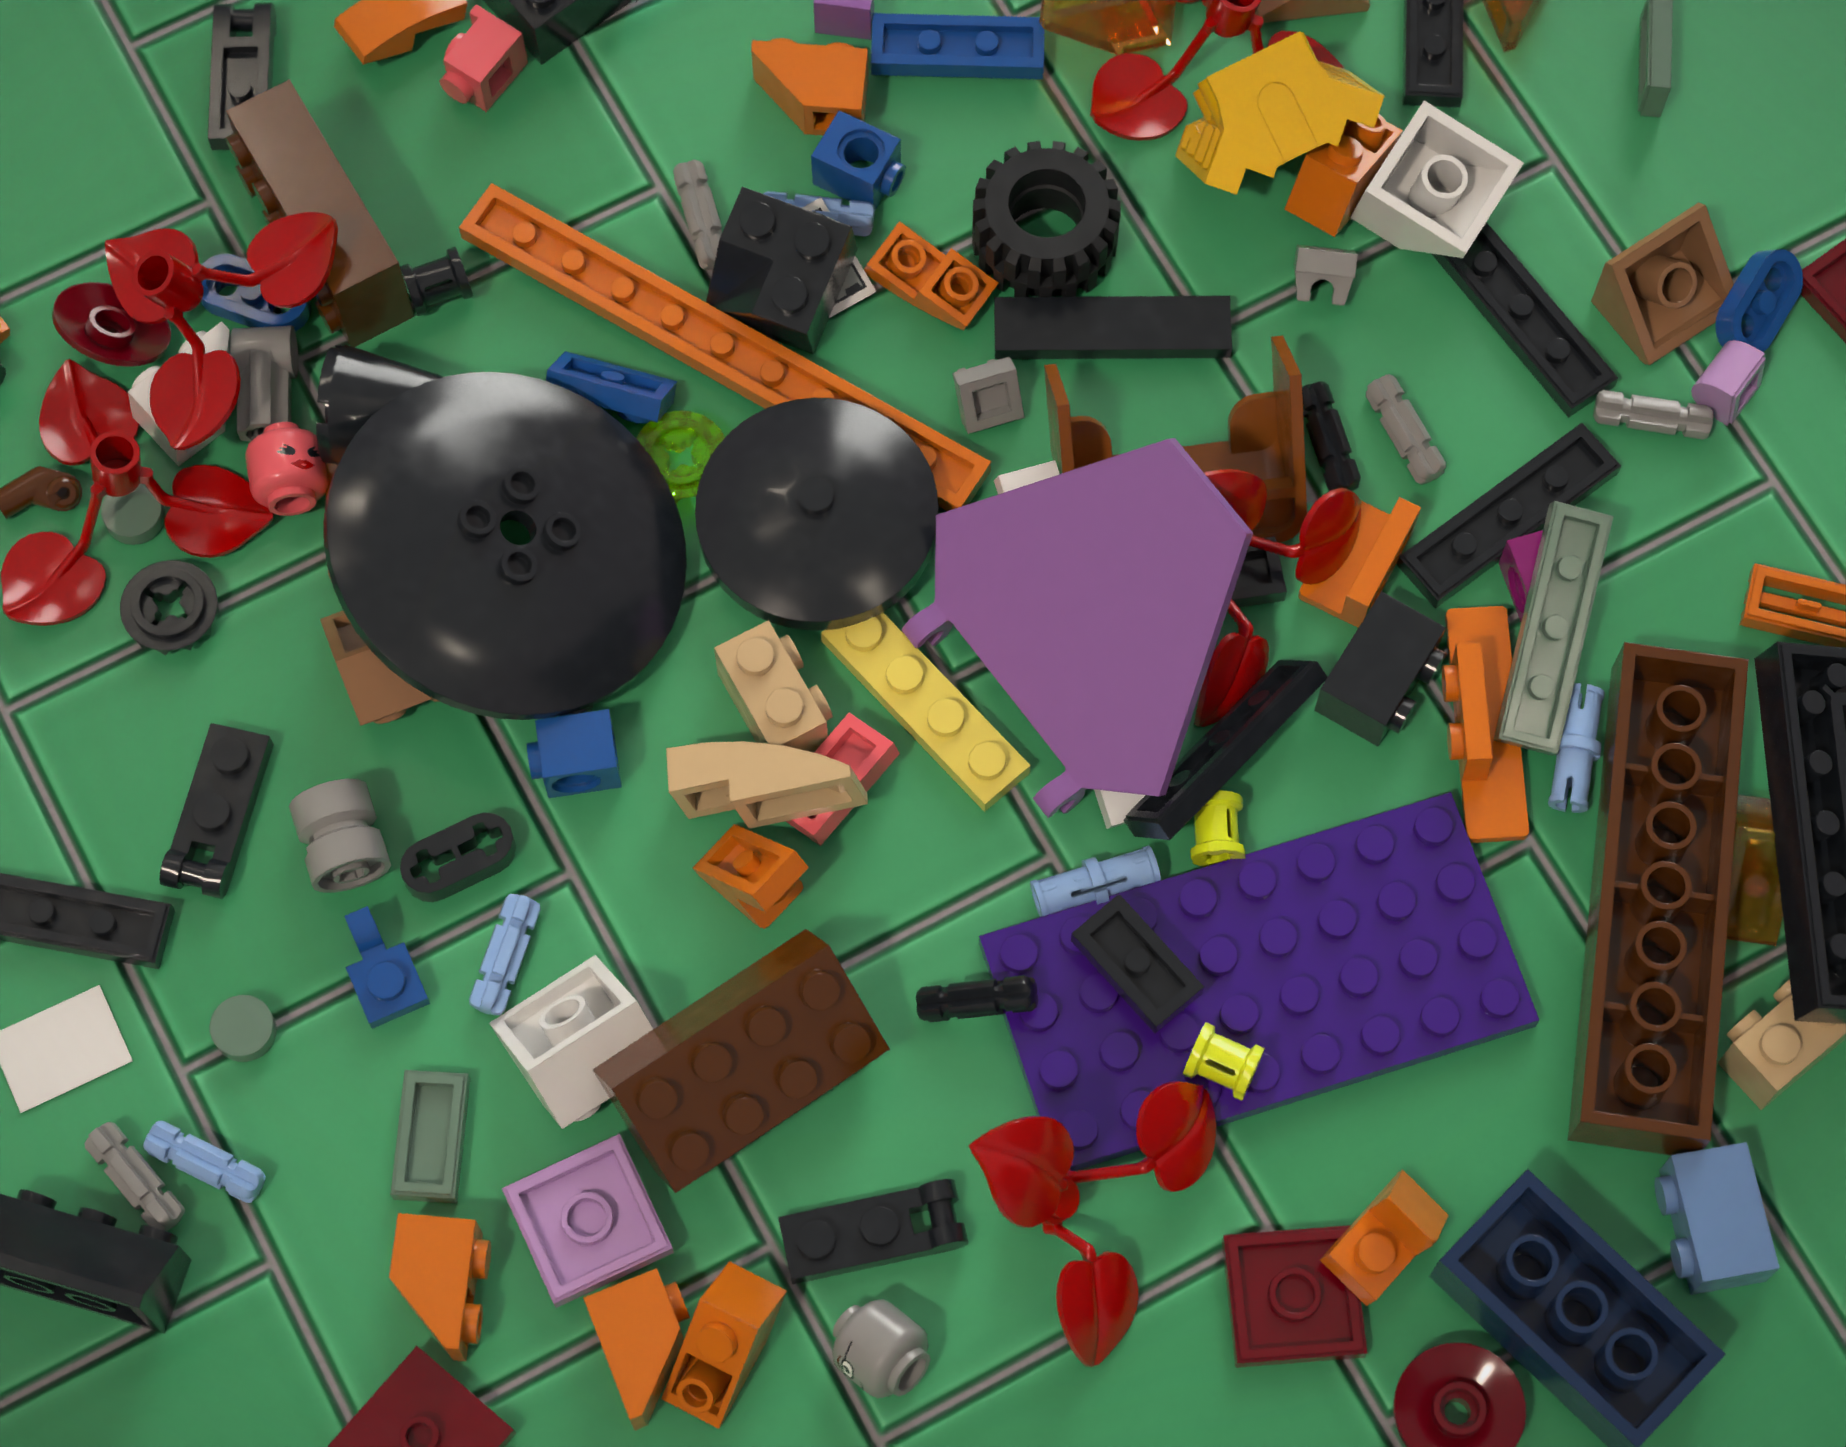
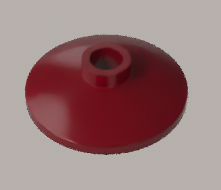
M86 282L70 286L58 295L52 309L53 324L59 335L78 352L102 363L124 367L147 365L165 354L171 340V329L167 320L159 324L149 325L133 319L126 313L117 298L113 285L109 283Z
M1455 1342L1432 1347L1422 1352L1410 1362L1397 1383L1393 1400V1413L1396 1428L1406 1447H1516L1525 1426L1526 1403L1517 1377L1501 1358L1480 1346ZM1450 1402L1462 1404L1468 1413L1467 1421L1463 1424L1450 1422L1445 1415L1446 1404Z

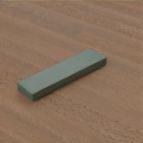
M1553 501L1549 504L1494 741L1551 756L1558 754L1614 516L1558 501Z

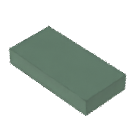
M1646 0L1640 16L1638 112H1640V116L1660 117L1671 90L1673 0Z
M404 1070L390 1194L393 1200L457 1203L470 1088V1077L468 1074Z

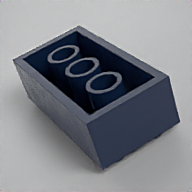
M1528 1169L1446 1252L1429 1276L1608 1447H1640L1726 1355Z

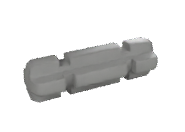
M691 160L687 163H679L674 167V181L678 194L681 197L682 208L692 242L696 248L695 252L699 266L704 270H712L719 239L722 235V226L711 188L707 183L708 178L704 165L699 160Z
M1387 374L1379 379H1375L1367 386L1366 398L1376 413L1382 414L1383 417L1379 420L1402 459L1409 460L1410 463L1407 465V468L1414 480L1421 485L1429 483L1444 473L1446 462L1438 448L1430 446L1428 443L1432 438L1411 402L1407 399H1402L1401 396L1405 392L1396 377Z
M1607 390L1599 391L1593 412L1594 419L1599 424L1619 426L1620 422H1624L1627 428L1670 435H1675L1676 431H1682L1684 437L1696 439L1708 438L1713 423V411L1705 405L1688 403L1687 407H1681L1679 401L1633 394L1630 399L1624 398L1623 393Z
M107 1122L95 1128L88 1135L89 1137L84 1143L85 1149L99 1165L103 1163L108 1165L103 1171L134 1209L139 1210L142 1207L145 1210L140 1216L147 1225L165 1231L176 1226L185 1213L184 1207L171 1191L163 1193L161 1189L165 1186L164 1182L134 1146L126 1148L124 1144L129 1140L113 1122Z

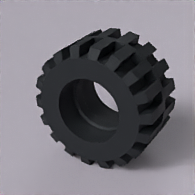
M1040 141L1028 142L1027 151L1020 153L1015 146L1004 152L1003 164L994 159L986 168V179L979 178L975 188V199L973 200L974 256H979V268L988 275L994 273L993 279L999 283L996 288L1001 292L1011 287L1014 289V297H1028L1029 295L1038 297L1061 295V297H1076L1077 288L1080 287L1088 293L1097 286L1098 275L1105 277L1110 270L1112 257L1116 255L1121 215V201L1117 200L1118 188L1114 179L1106 180L1107 168L1099 160L1092 164L1088 163L1089 152L1079 147L1076 148L1074 153L1065 151L1066 143L1053 141L1052 148H1041ZM1045 208L1066 214L1077 226L1057 237H1038L1021 229L1015 223V220L1026 212Z

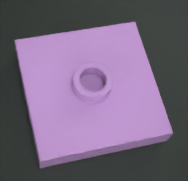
M620 1134L502 1188L555 1308L674 1253Z

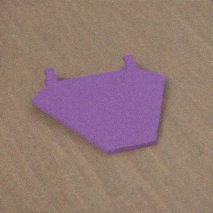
M1175 438L1165 439L937 514L935 601L914 615L903 626L902 632L915 648H920L926 640L932 646H936L949 634L954 625L1065 766V772L1047 783L1033 797V800L1047 818L1052 817L1059 809L1063 814L1071 811L1082 800L1086 789L1163 796L1166 795L1253 532Z

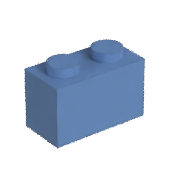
M1747 1142L1671 1155L1659 1170L1660 1177L1655 1178V1194L1662 1215L1671 1216L1676 1239L1670 1242L1672 1264L1678 1278H1686L1690 1295L1766 1282L1779 1269V1264Z

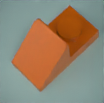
M734 824L692 868L705 882L756 926L765 929L802 892L803 883L799 878L809 867L795 850Z
M1401 1170L1325 1253L1320 1261L1368 1306L1380 1297L1416 1255L1435 1244L1449 1215L1404 1170Z

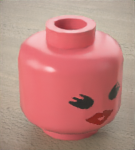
M277 422L267 426L262 434L255 437L248 444L245 458L250 491L255 501L269 508L270 512L282 516L303 514L314 508L317 501L326 493L329 486L327 465L322 461L319 454L316 434L299 428L293 422Z

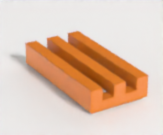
M1754 563L1749 574V587L1745 594V607L1741 614L1739 625L1819 645L1846 648V629H1843L1846 628V611L1825 607L1821 603L1802 598L1796 600L1762 591L1763 586L1846 605L1845 584Z

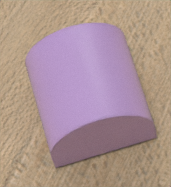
M1732 340L1726 342L1691 389L1692 397L1696 404L1710 407L1713 411V417L1724 425L1732 424L1761 385L1766 360L1764 358L1765 353L1741 341Z

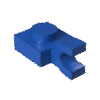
M368 906L345 915L346 922L363 959L345 968L371 1028H376L429 1005L430 1001L405 943L403 942L386 949Z

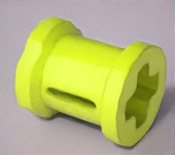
M1218 791L1194 815L1196 845L1190 849L1193 864L1206 867L1229 859H1246L1244 845L1239 843L1237 813L1243 808V797L1240 794L1231 791Z
M1205 1022L1186 1063L1183 1075L1191 1079L1197 1074L1233 1090V1097L1242 1101L1265 1048L1257 1044L1251 1049L1216 1034L1215 1026Z

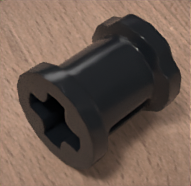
M456 247L447 249L445 257L414 268L408 263L400 266L418 316L426 313L427 306L461 295L464 299L473 297Z

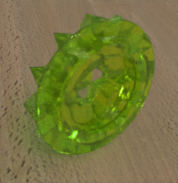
M672 411L665 413L658 422H648L639 432L636 439L655 461L666 479L677 504L682 498L696 497L703 470L710 456L725 437L713 421L701 414L691 411ZM693 444L691 457L692 462L697 468L681 464L676 470L672 469L669 473L671 460L670 455L665 449L681 453L686 447L690 448Z

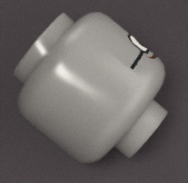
M874 1300L862 1307L858 1305L849 1307L839 1317L833 1328V1336L836 1338L832 1350L834 1365L866 1393L875 1398L889 1397L893 1394L897 1396L905 1395L919 1383L929 1367L930 1355L927 1353L928 1339L926 1331L887 1300Z

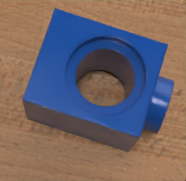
M840 110L811 155L813 185L849 202L850 200L870 202L874 205V210L877 209L884 195L892 197L896 193L906 170V166L901 163L900 138ZM859 160L873 163V165L867 168H856L850 164Z
M609 709L535 720L538 741L527 743L529 768L532 780L543 778L548 798L622 787L615 735Z

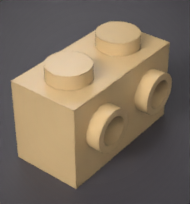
M768 620L714 647L718 675L756 743L784 745L815 752L828 737L827 720L833 718V715L819 687L815 685L808 689L798 670L803 668L804 665L792 639L788 635L779 638Z
M1790 979L1773 994V997L1779 1003L1764 1017L1756 1010H1753L1726 1034L1733 1043L1718 1061L1721 1068L1760 1110H1763L1846 1039V1024L1794 1020Z

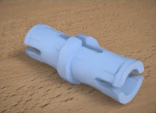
M1574 683L1561 743L1556 755L1551 795L1548 798L1549 807L1566 812L1568 791L1572 787L1570 798L1572 813H1583L1588 810L1593 761L1599 760L1601 753V743L1596 740L1605 692L1599 687L1587 684L1584 708L1581 709V683Z
M1147 845L1142 847V849L1100 862L1097 861L1096 857L1082 860V867L1040 880H1031L1030 888L1040 917L1095 900L1097 905L1108 902L1111 895L1161 881V875L1154 852Z

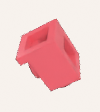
M476 4L469 12L472 26L466 33L456 35L446 49L443 59L446 73L439 83L443 90L454 100L463 104L470 101L487 112L528 64L523 34Z

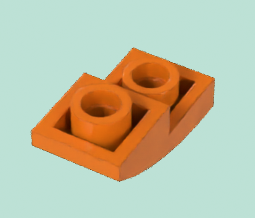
M360 0L335 18L334 28L364 65L412 51L416 33L464 20L468 3L466 0Z
M900 221L864 268L868 277L896 296L927 314L961 330H965L999 284L951 248L947 255H945Z

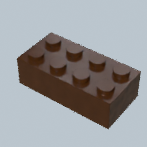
M290 79L226 110L233 134L225 137V140L238 164L235 167L244 187L251 198L258 197L264 208L262 214L267 225L282 217L303 212H321L336 219L338 235L332 269L325 285L315 296L318 300L315 302L317 310L330 333L333 334L341 330L349 345L356 347L413 318V310L398 260Z
M805 929L594 1068L593 1072L655 1172L677 1193L890 1050L830 946Z

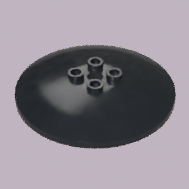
M469 372L428 381L405 391L372 415L356 433L340 459L326 498L323 527L327 568L341 607L357 634L368 648L405 682L431 698L473 714L498 719H546L588 708L610 697L631 682L655 656L670 633L681 606L687 569L685 536L675 499L655 461L641 443L605 410L583 396L538 378L502 372ZM506 520L520 522L528 530L530 542L525 545L510 543L502 535L500 523Z

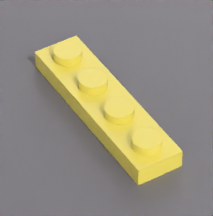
M883 612L852 626L821 632L822 643L984 812L1030 774L1031 765L918 648L913 646L906 635Z

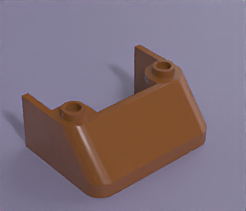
M1283 335L1271 337L1274 391L1248 395L1233 406L1228 417L1229 441L1182 446L1203 472L1237 469L1250 472L1264 481L1267 488L1266 506L1259 523L1252 532L1254 536L1261 538L1275 536L1278 543L1290 540L1300 532L1302 523L1307 515L1302 374ZM1044 365L1052 459L1056 461L1059 473L1062 474L1117 456L1112 455L1109 433L1100 421L1089 416L1070 417V404L1057 365Z

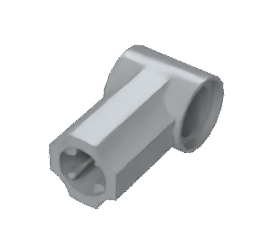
M293 325L233 328L230 336V354L236 360L241 377L240 393L237 401V433L240 440L251 442L255 437L262 434L267 426L277 422H291V379L297 378L299 364L297 338Z

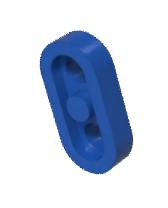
M1784 249L1764 250L1756 252L1750 257L1717 313L1716 335L1722 347L1726 342L1736 340L1747 343L1764 352L1771 345L1802 290V268L1798 259L1791 252Z
M218 254L201 264L206 268L242 275L255 272L250 267L246 258L233 254ZM206 279L202 281L204 292L201 303L204 308L216 316L248 327L293 325L296 332L306 324L311 314V301L290 308L289 311L283 314L273 313L275 306L268 303L262 297L260 284L255 287H244ZM226 286L237 287V290L229 296L219 294Z

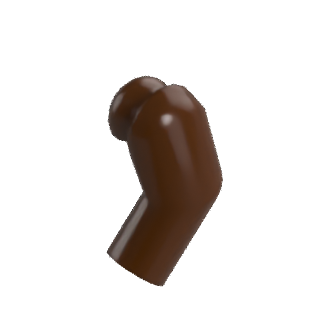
M38 466L0 488V511L6 519L32 504L56 511H68L79 504L82 498V487L76 477L71 474Z

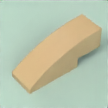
M745 741L705 742L666 748L669 793L688 819L736 810L747 827L751 829L868 804L867 792L851 766L818 753L784 745Z

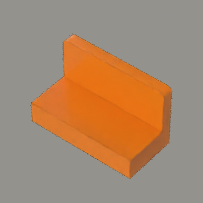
M1401 497L1398 498L1390 514L1362 501L1358 536L1347 560L1327 580L1313 585L1303 583L1298 594L1300 600L1359 628L1386 585L1399 556L1402 555L1414 532L1421 507Z

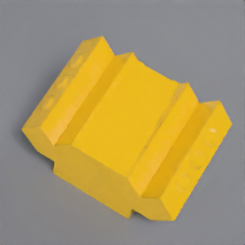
M1299 31L1207 76L1206 79L1197 84L1199 89L1193 95L1204 117L1185 126L1175 156L1205 184L1237 195L1246 168L1274 178L1278 166L1325 143L1338 146L1347 119L1374 128L1385 96L1352 72L1317 61L1304 32Z

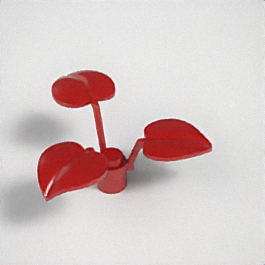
M1175 0V1H1176V2H1180V3H1193V2H1196V1H1198V0ZM1202 0L1203 5L1207 8L1206 20L1175 66L1165 76L1160 66L1153 59L1145 55L1124 53L1109 59L1097 72L1092 85L1090 116L1094 122L1107 132L1128 140H1153L1172 132L1181 123L1187 111V101L1184 95L1171 84L1178 80L1211 33L1214 32L1224 38H1232L1249 30L1253 54L1264 49L1261 36V27L1264 20L1261 16L1255 14L1261 0ZM1279 31L1271 37L1267 47L1297 32ZM1305 35L1317 61L1345 69L1324 46Z
M303 212L282 217L265 226L255 235L248 246L247 260L250 267L255 271L248 275L204 267L199 263L197 249L192 239L176 229H155L132 237L105 241L110 279L117 298L126 313L143 324L151 325L159 324L166 320L171 321L192 348V355L180 353L164 362L154 375L151 383V413L155 423L167 437L171 448L186 450L211 437L223 426L233 412L240 393L241 377L235 358L223 350H215L205 354L204 343L183 317V312L193 310L201 302L204 292L202 281L206 279L244 287H255L260 284L262 297L271 305L279 308L300 306L310 301L319 293L330 275L338 235L336 219L321 212Z
M67 359L56 372L46 390L40 411L39 431L45 449L60 463L76 466L90 460L94 484L90 488L91 498L79 542L75 547L65 536L55 532L29 534L12 546L4 559L1 570L3 613L9 619L19 623L48 626L74 620L85 614L97 603L105 587V569L100 562L84 554L90 547L102 499L105 495L122 497L136 490L139 484H144L161 505L171 507L165 517V530L170 540L180 550L203 558L220 557L237 550L271 524L274 513L270 512L269 508L255 501L248 481L229 470L212 465H194L181 469L173 479V496L167 494L153 478L152 469L141 467L140 449L135 440L140 425L132 417L128 393L117 384L93 374L75 361Z
M1237 469L1203 472L1252 531L1259 523L1266 506L1267 488L1264 481L1250 472ZM1338 488L1331 490L1315 501L1305 516L1300 529V543L1285 545L1252 535L1249 546L1289 558H1298L1295 570L1296 579L1309 585L1321 583L1333 576L1350 555L1359 532L1361 521L1360 506L1362 501L1357 494L1349 489ZM1232 598L1227 612L1236 622L1238 633L1232 632L1224 636L1213 652L1200 691L1195 721L1193 723L1198 727H1206L1218 722L1267 670L1269 644L1266 639L1259 635L1252 636L1254 632L1252 623Z
M1180 1081L1167 1082L1158 1086L1145 1098L1138 1113L1136 1137L1140 1150L1147 1157L1137 1163L1081 1171L1069 1170L1074 1158L1073 1141L1067 1129L1060 1122L1044 1116H1029L1011 1120L993 1128L969 1144L971 1153L984 1172L995 1204L1009 1222L1019 1227H1035L1042 1224L1045 1234L1057 1236L1081 1254L1083 1260L1071 1261L1061 1270L1057 1283L1056 1303L1059 1320L1066 1339L1075 1356L1087 1367L1099 1365L1128 1331L1137 1310L1138 1284L1132 1266L1123 1255L1107 1251L1096 1256L1095 1248L1090 1243L1063 1226L1062 1222L1073 1216L1079 1206L1080 1193L1076 1184L1142 1175L1154 1169L1156 1180L1163 1190L1177 1192L1192 1186L1206 1171L1211 1161L1216 1141L1215 1111L1210 1095L1204 1088V1085Z

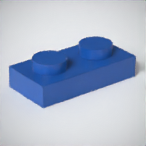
M566 351L547 369L546 375L547 382L562 386L583 396L599 407L618 411V415L622 419L634 423L658 422L674 403L677 381Z

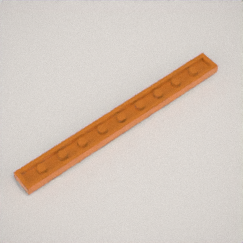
M493 183L489 185L459 226L462 239L764 409L797 399L832 398L857 403L884 415L901 427L920 448L934 477L938 506L946 511L970 504L991 472V461Z

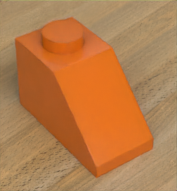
M657 1268L583 1297L634 1431L648 1425L684 1341L679 1322L690 1318L677 1283L673 1282L664 1286Z

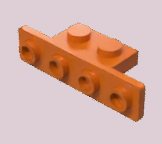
M1504 606L1452 608L1447 610L1445 616L1449 665L1442 666V691L1444 702H1453L1455 723H1448L1447 745L1449 759L1459 760L1465 829L1471 843L1525 840L1529 834L1521 747L1494 741L1512 664L1507 609Z

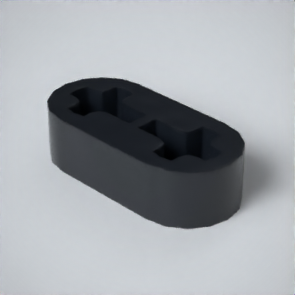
M483 812L468 817L416 842L406 850L401 859L400 871L406 888L414 897L421 901L436 902L500 873L510 865L515 857L516 844L511 827L504 818L493 813ZM487 831L492 839L502 836L495 842L497 852L493 855L486 856L482 849H477L461 856L478 846L476 836L480 833ZM455 858V860L438 869L440 875L438 881L429 883L425 876L414 879L422 873L419 863L423 860L431 859L432 863L437 866Z

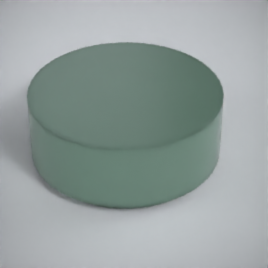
M139 484L137 489L122 497L106 495L101 505V516L113 538L124 544L137 545L151 540L160 532L165 521V509L144 484Z
M237 995L226 999L215 1009L210 1020V1035L214 1044L224 1056L234 1061L248 1062L260 1058L271 1048L276 1037L277 1027L274 1016L263 1001L253 996Z

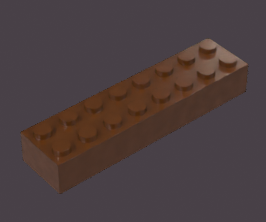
M1624 642L1612 666L1568 1141L1664 1155L1703 1150L1711 1141L1749 659Z

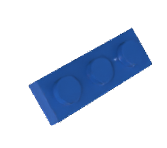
M873 13L871 75L1043 79L1045 17Z

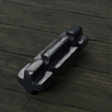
M1323 381L1307 384L1302 387L1303 417L1308 420V423L1305 425L1319 465L1325 469L1323 476L1328 491L1338 488L1354 491L1359 487L1361 476L1355 460L1350 459L1349 454L1352 450L1338 410L1332 407L1334 399L1330 387Z
M1025 975L1005 977L1001 981H997L995 978L952 983L948 987H942L941 985L921 987L916 993L917 1014L923 1021L939 1022L948 1021L953 1017L965 1019L1005 1014L1006 1011H1012L1013 1013L1033 1011L1038 1005V988L1035 979Z

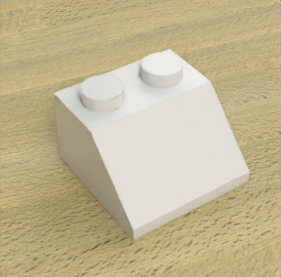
M1423 101L1366 188L1350 218L1399 249L1463 258L1524 162L1428 102Z
M596 955L489 1023L542 1105L561 1129L573 1122L589 1118L597 1112L603 1102L610 1099L593 1069L653 1030L637 1000Z

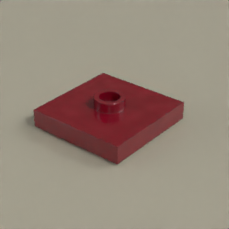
M416 1346L332 1440L328 1447H505L516 1432L422 1349Z

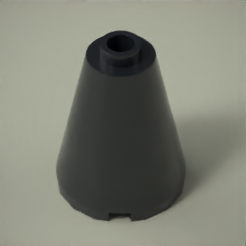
M335 345L336 348L330 347L322 366L317 403H325L326 423L316 422L318 450L322 461L338 465L356 433L385 404L405 391L445 376L349 345Z

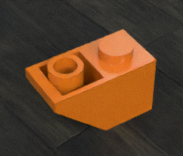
M775 38L770 41L752 40L751 54L755 82L804 134L823 136L839 110L864 122L869 80L868 49L855 48L850 44L841 42L813 45L799 44L786 38Z
M1380 114L1374 128L1347 119L1338 146L1325 143L1306 154L1284 210L1335 237L1351 219L1350 217L1363 193L1397 143L1403 130L1387 122Z
M398 1213L389 1278L452 1360L466 1362L468 1344H478L481 1336L483 1306L481 1304H474L477 1279H487L489 1274L491 1241L482 1240L483 1233L477 1221L473 1219Z
M729 1261L698 1302L661 1399L719 1429L768 1340L787 1290Z

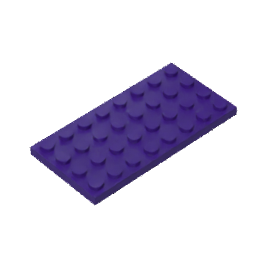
M1452 793L1442 794L1245 855L1246 859H1229L1118 893L1204 986L1203 994L1157 1033H1154L1071 942V933L1118 894L1109 896L1108 902L1098 905L1095 900L980 935L979 945L991 979L996 978L997 981H1001L1005 977L1025 975L1036 981L1038 988L1037 1007L1033 1011L1013 1013L1012 1011H1006L1003 1017L1037 1116L1053 1118L1060 1122L1067 1129L1073 1141L1074 1158L1069 1170L1077 1171L1141 1151L1136 1137L1139 1109L1145 1098L1154 1089L1167 1082L1180 1081L1204 1085L1212 1100L1216 1127L1536 1027L1539 1022L1538 1014ZM1205 1022L1215 1026L1216 1034L1251 1049L1257 1044L1265 1048L1242 1101L1233 1097V1090L1197 1074L1191 1079L1183 1075L1186 1063Z

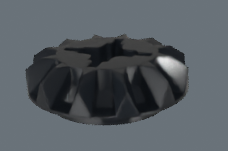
M178 560L156 562L140 570L126 585L120 602L121 620L129 635L142 649L148 647L158 650L165 656L169 651L181 648L191 651L194 642L203 635H211V625L216 614L220 613L216 589L211 579L200 568ZM177 597H180L179 603L187 618L169 615L164 621H161L162 614L153 598L160 602L164 600L165 602L172 603Z

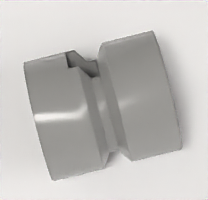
M359 779L329 781L313 786L292 799L289 809L300 842L308 844L306 847L308 854L304 860L314 890L322 893L347 891L369 884L388 872L391 863L381 831L371 827L377 816L366 782Z

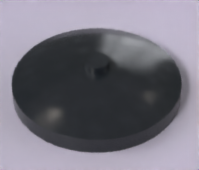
M805 398L783 402L768 407L740 423L720 442L710 456L698 485L695 505L696 528L701 552L706 565L720 587L736 603L759 618L788 628L816 631L839 629L861 623L881 614L904 597L916 584L931 558L936 543V515L939 514L937 488L932 471L913 439L901 427L877 411L857 403L832 398Z

